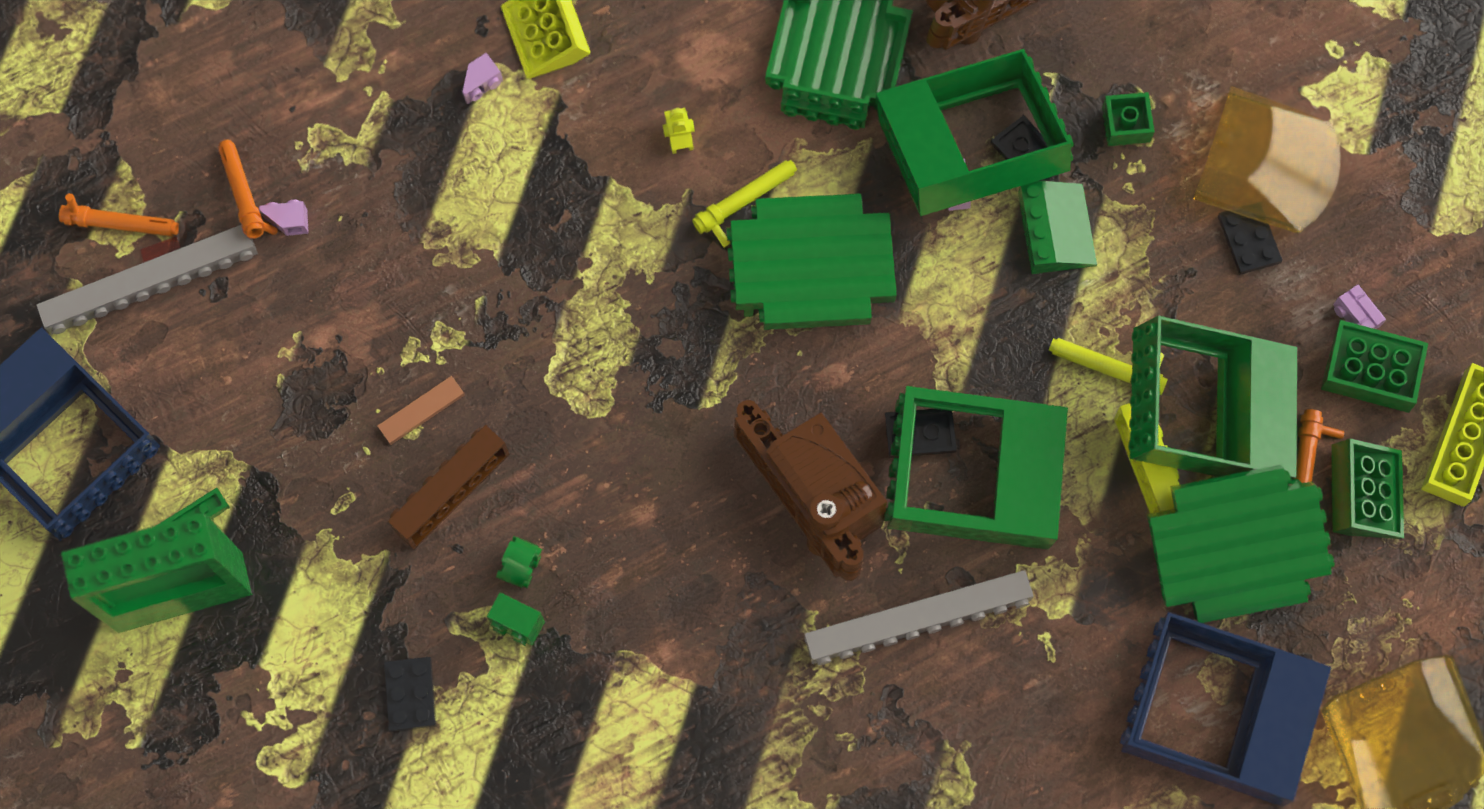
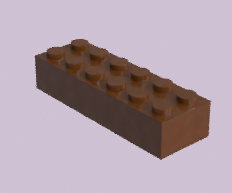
M487 425L482 429H476L471 435V439L466 444H461L456 449L455 455L450 460H445L439 466V471L434 476H429L423 482V487L418 492H413L406 499L407 503L401 509L397 508L391 513V519L388 522L395 533L415 550L510 455L505 442Z

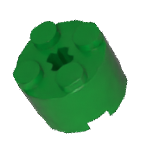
M513 536L501 560L503 567L497 571L496 578L520 588H528L534 570L532 567L537 568L541 559L542 549L536 544Z

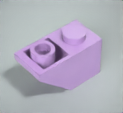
M487 53L468 64L463 88V95L467 104L471 101H477L485 92L497 88L503 81L500 70Z
M290 200L282 204L270 202L259 206L263 217L286 236L308 234L307 208L303 201Z

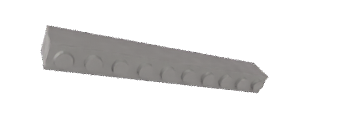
M239 225L36 305L44 328L51 335L60 334L66 331L67 328L85 324L87 320L95 317H104L110 311L124 309L133 302L145 301L156 293H165L170 288L177 285H186L197 277H206L213 271L229 268L238 261H247L258 254L252 238H248L243 233L242 226Z
M1024 570L804 634V639L812 664L818 663V666L830 663L831 659L835 657H840V659L853 656V652L862 650V653H866L876 649L875 646L880 644L890 646L896 644L898 639L905 637L906 640H911L919 637V633L925 631L931 634L942 630L941 627L946 625L956 627L964 623L963 620L972 618V621H977L985 618V614L994 612L995 615L1008 611V607L1016 606V608H1022L1029 605V601L1032 600L1034 595Z

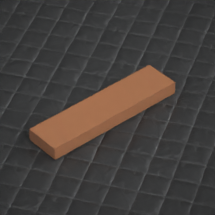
M450 376L379 424L378 428L389 444L392 445L465 394L454 378Z

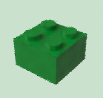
M1149 92L1105 96L1102 110L1107 145L1151 143L1155 131Z
M501 592L487 615L493 631L502 636H505L506 633L513 637V641L522 646H525L526 643L533 646L545 623L541 612Z

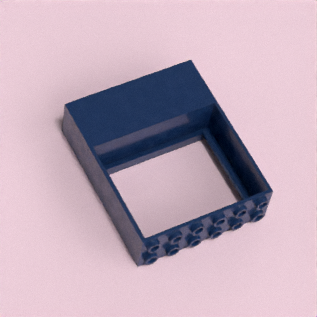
M41 327L0 365V483L51 534L61 540L68 537L78 523L88 519L94 508L105 503L108 498L107 496L111 492L121 488L127 477L138 472L143 462L154 457L161 446ZM85 393L135 443L57 515L7 463L76 399Z
M1170 612L1164 618L1160 617L1153 630V635L1156 638L1150 643L1146 656L1150 657L1149 661L1147 660L1146 664L1143 665L1139 678L1143 679L1139 687H1136L1133 696L1136 704L1133 705L1132 709L1130 708L1126 722L1130 724L1123 731L1119 744L1123 745L1121 751L1282 807L1292 803L1296 795L1331 667ZM1171 639L1254 666L1226 767L1141 739Z

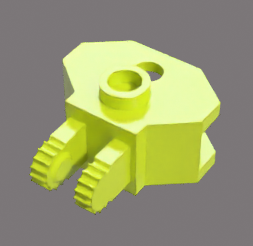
M675 108L670 111H664L666 124H663L664 136L669 137L672 154L677 153L678 149L688 147L689 151L694 150L691 132H695L693 120H688L686 109Z

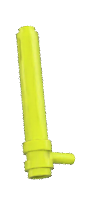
M785 160L719 203L711 204L706 208V211H700L692 219L695 228L700 234L708 233L712 230L722 246L726 248L731 242L727 241V236L719 225L724 223V219L794 176L797 171L795 164L792 160Z
M1053 338L1048 350L1052 352V355L1131 384L1132 365L1066 340ZM1160 353V366L1164 358L1162 353ZM1160 374L1159 395H1162L1168 380L1163 377V374Z

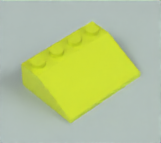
M509 0L501 5L527 79L572 65L591 54L571 0Z

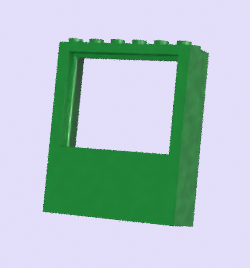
M1024 49L876 93L878 122L920 216L1070 171L1071 161H1073L1071 148L1074 146L1070 134H1066L1064 121L1062 118H1058L1056 105L1054 102H1050L1048 89L1042 86L1040 73L1038 71L1035 72L1031 56H1027ZM1019 88L1047 148L969 171L941 111Z
M1156 316L1133 328L1132 375L1130 379L1132 384V395L1130 398L1131 419L1129 421L1131 430L1128 446L1130 459L1217 477L1281 465L1285 470L1289 471L1291 479L1296 478L1297 347L1162 316ZM1161 345L1218 358L1216 457L1158 445Z
M906 386L903 393H899V398L895 404V412L899 414H897L893 425V434H896L891 445V456H894L889 466L888 477L892 478V480L890 481V486L887 487L886 499L890 500L884 516V521L888 522L887 529L1049 550L1058 540L1068 407ZM917 406L1002 417L993 518L907 507Z
M205 512L62 552L71 599L118 633L252 595L242 552Z

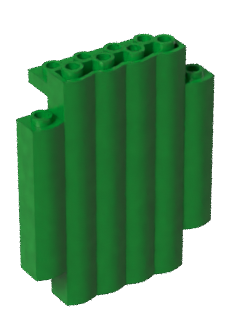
M784 0L765 76V84L769 85L770 88L775 90L783 88L781 111L789 117L802 115L809 121L825 120L826 123L833 126L845 124L853 130L865 128L870 105L877 110L876 93L894 88L897 85L913 10L893 6L894 0Z
M861 194L756 199L755 205L751 206L753 220H733L730 223V227H726L727 241L731 240L732 248H728V261H733V269H729L730 282H734V290H731V303H735L736 310H744V317H753V310L759 309V323L763 322L764 330L867 325L871 323L872 319L871 303L895 302L896 300L889 213L863 214Z
M1281 465L1170 486L1174 509L1147 514L1163 603L1166 607L1192 602L1194 618L1200 623L1308 602V595H1311L1308 581L1305 582L1304 580L1332 574L1331 568L1334 567V559L1332 554H1328L1327 546L1331 542L1328 532H1324L1323 523H1326L1327 519L1324 509H1320L1319 501L1323 500L1321 488L1316 487V484L1312 481L1302 483L1298 479L1291 480L1289 471L1285 470Z

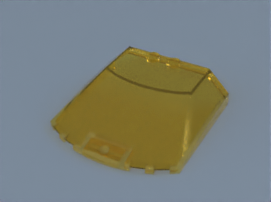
M1230 86L1215 137L1193 199L1298 234L1319 217L1328 205L1336 188L1341 161L1339 141L1332 123Z
M1446 654L1412 661L1333 696L1321 709L1328 731L1361 809H1448L1464 798L1463 795L1472 787L1476 788L1480 784V778L1484 775V737L1454 658Z

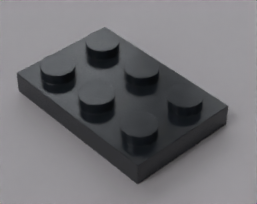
M1022 115L999 133L990 143L1005 160L1047 148L1041 133L1025 115Z
M1261 202L1218 214L1217 217L1239 275L1281 264L1283 260Z
M942 409L916 410L912 456L956 453L953 412ZM885 412L889 458H894V456H891V445L896 434H893L894 421H896L897 414H899L896 412Z
M422 657L384 662L389 731L437 727L432 658Z

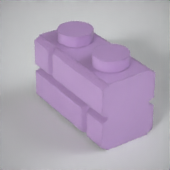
M1359 285L1341 295L1333 304L1336 314L1350 323L1377 329L1386 320Z

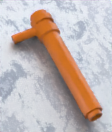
M231 140L221 141L218 150L239 211L238 218L243 233L252 239L260 237L264 231L272 235L277 234V227L263 222L261 219L260 210L255 206L235 144Z
M71 193L65 196L67 205H62L59 210V221L69 226L77 224L78 227L84 228L93 226L169 237L177 235L179 231V223L173 219L90 209L89 206L83 205L78 206L74 195Z
M1314 409L1304 410V414L1300 418L1302 427L1299 428L1298 432L1300 440L1296 460V478L1294 479H1298L1302 483L1312 481L1317 444L1321 439V434L1338 439H1343L1344 437L1343 430L1324 426L1322 412Z

